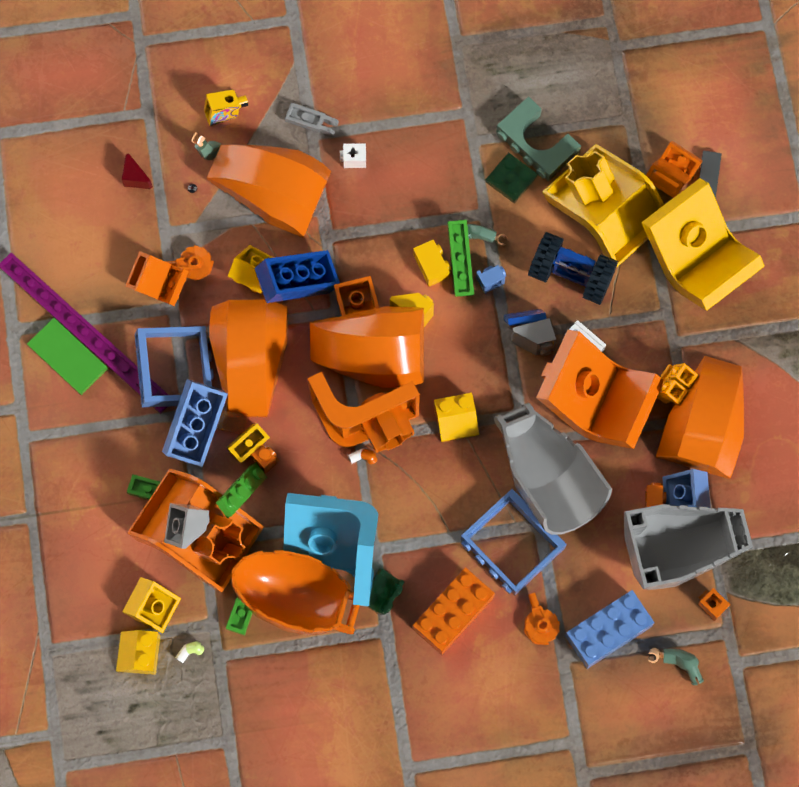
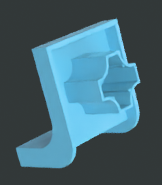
M287 493L283 550L309 555L331 568L350 573L355 578L353 605L369 606L374 577L372 563L378 524L377 510L366 502L338 499L336 496L321 495L320 497Z

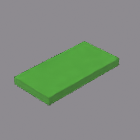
M55 318L27 343L41 359L80 395L108 370V367Z

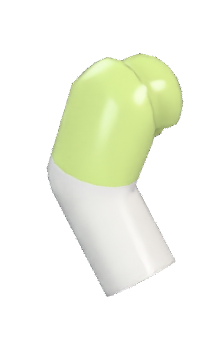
M197 641L186 643L175 658L184 663L189 654L201 655L204 652V646Z

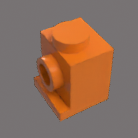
M263 444L251 454L252 460L257 462L265 474L280 461L276 457V453L270 447H265Z
M662 483L647 485L645 489V508L662 505L663 503L666 504V492H663Z
M714 588L710 592L706 589L698 597L701 600L698 605L713 621L731 605ZM708 602H714L715 607L711 608Z

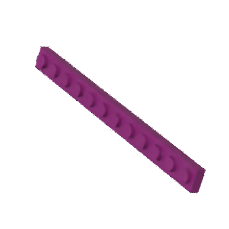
M10 253L0 262V269L140 395L138 366L13 253ZM150 378L152 396L168 395ZM168 406L153 408L161 414Z

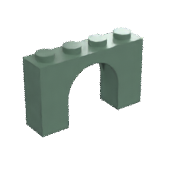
M528 96L497 125L496 133L500 140L506 141L510 145L514 153H519L523 157L524 162L528 166H533L542 179L545 178L549 182L572 158L580 153L581 145L572 136L567 134L550 149L537 150L530 147L526 143L523 134L541 116L542 108Z

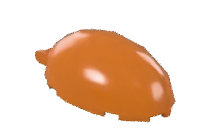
M275 550L274 552L258 551L242 557L232 569V588L237 597L257 618L284 631L304 635L324 634L332 630L354 634V624L360 605H353L352 602L346 625L342 624L341 621L348 599L353 600L354 592H351L349 582H346L337 570L323 564L322 561L309 555L284 550Z

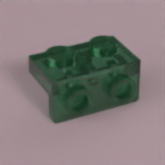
M379 568L373 578L370 602L367 607L377 614L385 615L392 609L393 601L401 594L402 586L405 582Z

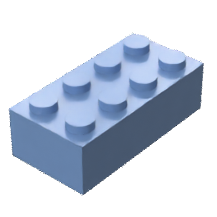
M187 379L162 452L168 457L203 467L228 393Z
M631 590L566 632L565 637L586 669L650 629L655 622L634 591Z

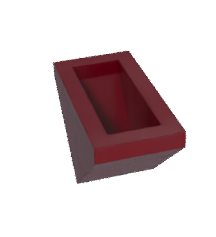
M126 154L122 174L124 187L151 189L153 187L151 180L130 154Z

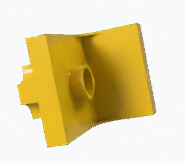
M595 144L583 156L577 154L567 163L568 169L543 190L542 193L548 203L582 224L596 239L603 254L618 261V267L648 240L641 222L661 208L664 203L656 187L644 173Z
M701 178L641 222L667 280L678 293L706 311L765 266L758 253L742 245L732 235L724 221L710 184Z

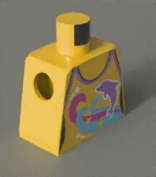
M234 90L206 94L204 113L209 126L238 117L239 108L248 106V100L246 95L237 97Z

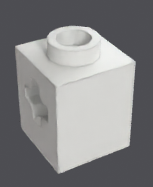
M366 143L343 144V150H340V162H344V168H366Z

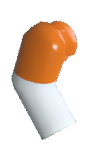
M364 448L348 455L352 464L361 459L367 460L370 465L377 462L376 453Z

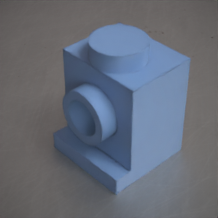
M489 266L483 270V273L480 270L476 272V279L484 293L505 284L506 272L502 266Z

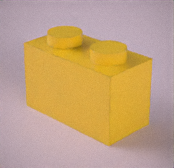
M434 239L413 248V256L429 287L448 279L449 271H451L448 261H444L442 257L443 251L439 244L436 245Z
M254 422L226 448L238 462L242 463L270 437L258 423Z

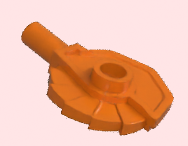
M196 245L186 248L187 250L181 253L180 258L174 261H165L189 271L187 278L197 281L208 276L214 264V260H211L210 252H207L204 247L201 248Z
M531 593L528 597L532 606V612L525 618L524 633L534 644L549 645L548 642L555 640L560 632V621H558L555 613L553 614L548 609L543 610L542 606L539 605L536 593Z

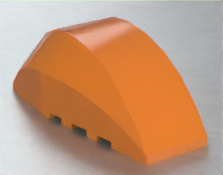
M221 145L207 180L225 193L230 194L240 204H244L251 212L262 217L268 224L304 238L331 170L314 157L299 150L260 145Z
M227 300L212 306L209 338L222 390L228 393L225 403L229 417H268L280 367L282 366L283 356L287 347V306L276 302L266 303V300Z
M385 306L379 309L365 310L360 313L310 322V360L344 376L381 388H399L413 381L414 385L424 383V308Z
M704 356L695 370L698 374L691 387L687 389L688 392L681 403L673 406L666 419L655 457L730 479L744 438L742 366Z

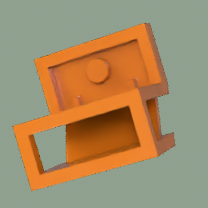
M671 141L662 157L652 164L646 176L655 187L674 198L683 191L681 190L682 187L694 177L703 160Z
M139 251L125 286L175 306L189 271Z

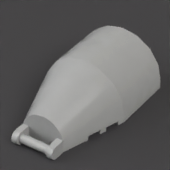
M529 402L523 404L519 409L494 417L495 424L503 435L515 488L544 531L551 535L565 534L587 524L601 512L609 501L612 488L579 443L575 444L568 438L567 434L555 429L554 425L537 413ZM526 414V415L523 416V417H520V418H518V419H516V420H513V421H511V422H509V423H506V422H508V421H510V420H512V419H515V418H517V417H519V416H522V415Z

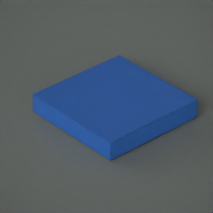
M542 309L504 315V321L509 326L546 319V313Z

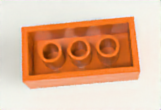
M465 567L413 624L412 629L438 653L443 655L492 601L495 593Z

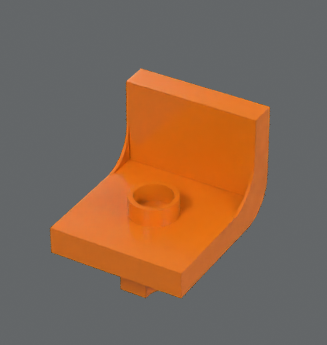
M567 330L553 362H547L541 374L544 381L536 398L580 435L596 442L634 449L664 380L655 373L632 370L618 365L602 353L580 331Z
M322 372L307 378L311 401L330 439L335 444L341 447H355L369 440L375 453L383 450L389 451L414 435V430L409 420L419 416L420 394L413 381L386 394L384 392L375 394L363 401L361 406L349 407L336 400Z
M169 469L127 534L138 542L163 552L214 590L223 592L232 578V569L242 557L246 556L264 526L240 508L233 516L227 518L216 504V501L222 496L221 493L191 474ZM170 503L193 505L209 510L210 520L206 531L186 549L164 542Z

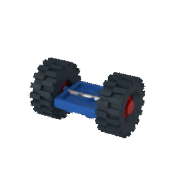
M545 232L532 260L528 276L546 283L552 272L585 286L582 298L600 305L615 273L618 261L602 254L595 261L588 256L573 252L571 249L563 248V238Z

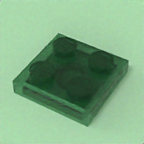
M508 152L486 178L485 182L515 204L537 178L538 174Z

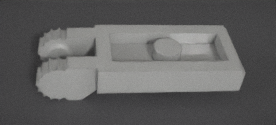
M295 103L290 104L285 116V122L315 132H321L328 136H334L335 131L322 126L323 122L332 126H338L339 123L337 119L327 116L325 113Z

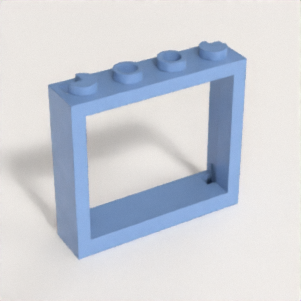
M206 326L137 328L134 335L142 408L178 406L181 395L152 396L146 338L199 336L203 382L205 385L212 387L211 380H213L214 374L213 369H210L209 362H211L212 355L211 351L208 350L207 344H209L210 338L209 333L206 332Z
M513 489L505 494L461 535L462 546L468 552L471 550L476 555L474 558L480 565L483 566L485 564L490 569L488 570L489 574L495 580L498 578L503 583L502 587L507 593L510 594L512 592L514 595L557 557L567 545L558 535H551L544 531L526 502ZM509 502L555 548L516 586L471 540Z

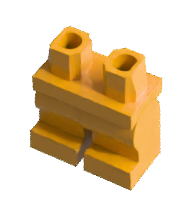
M685 363L673 366L668 364L660 376L664 382L657 398L664 404L672 401L674 404L679 405L688 392L687 389L691 387L698 374Z

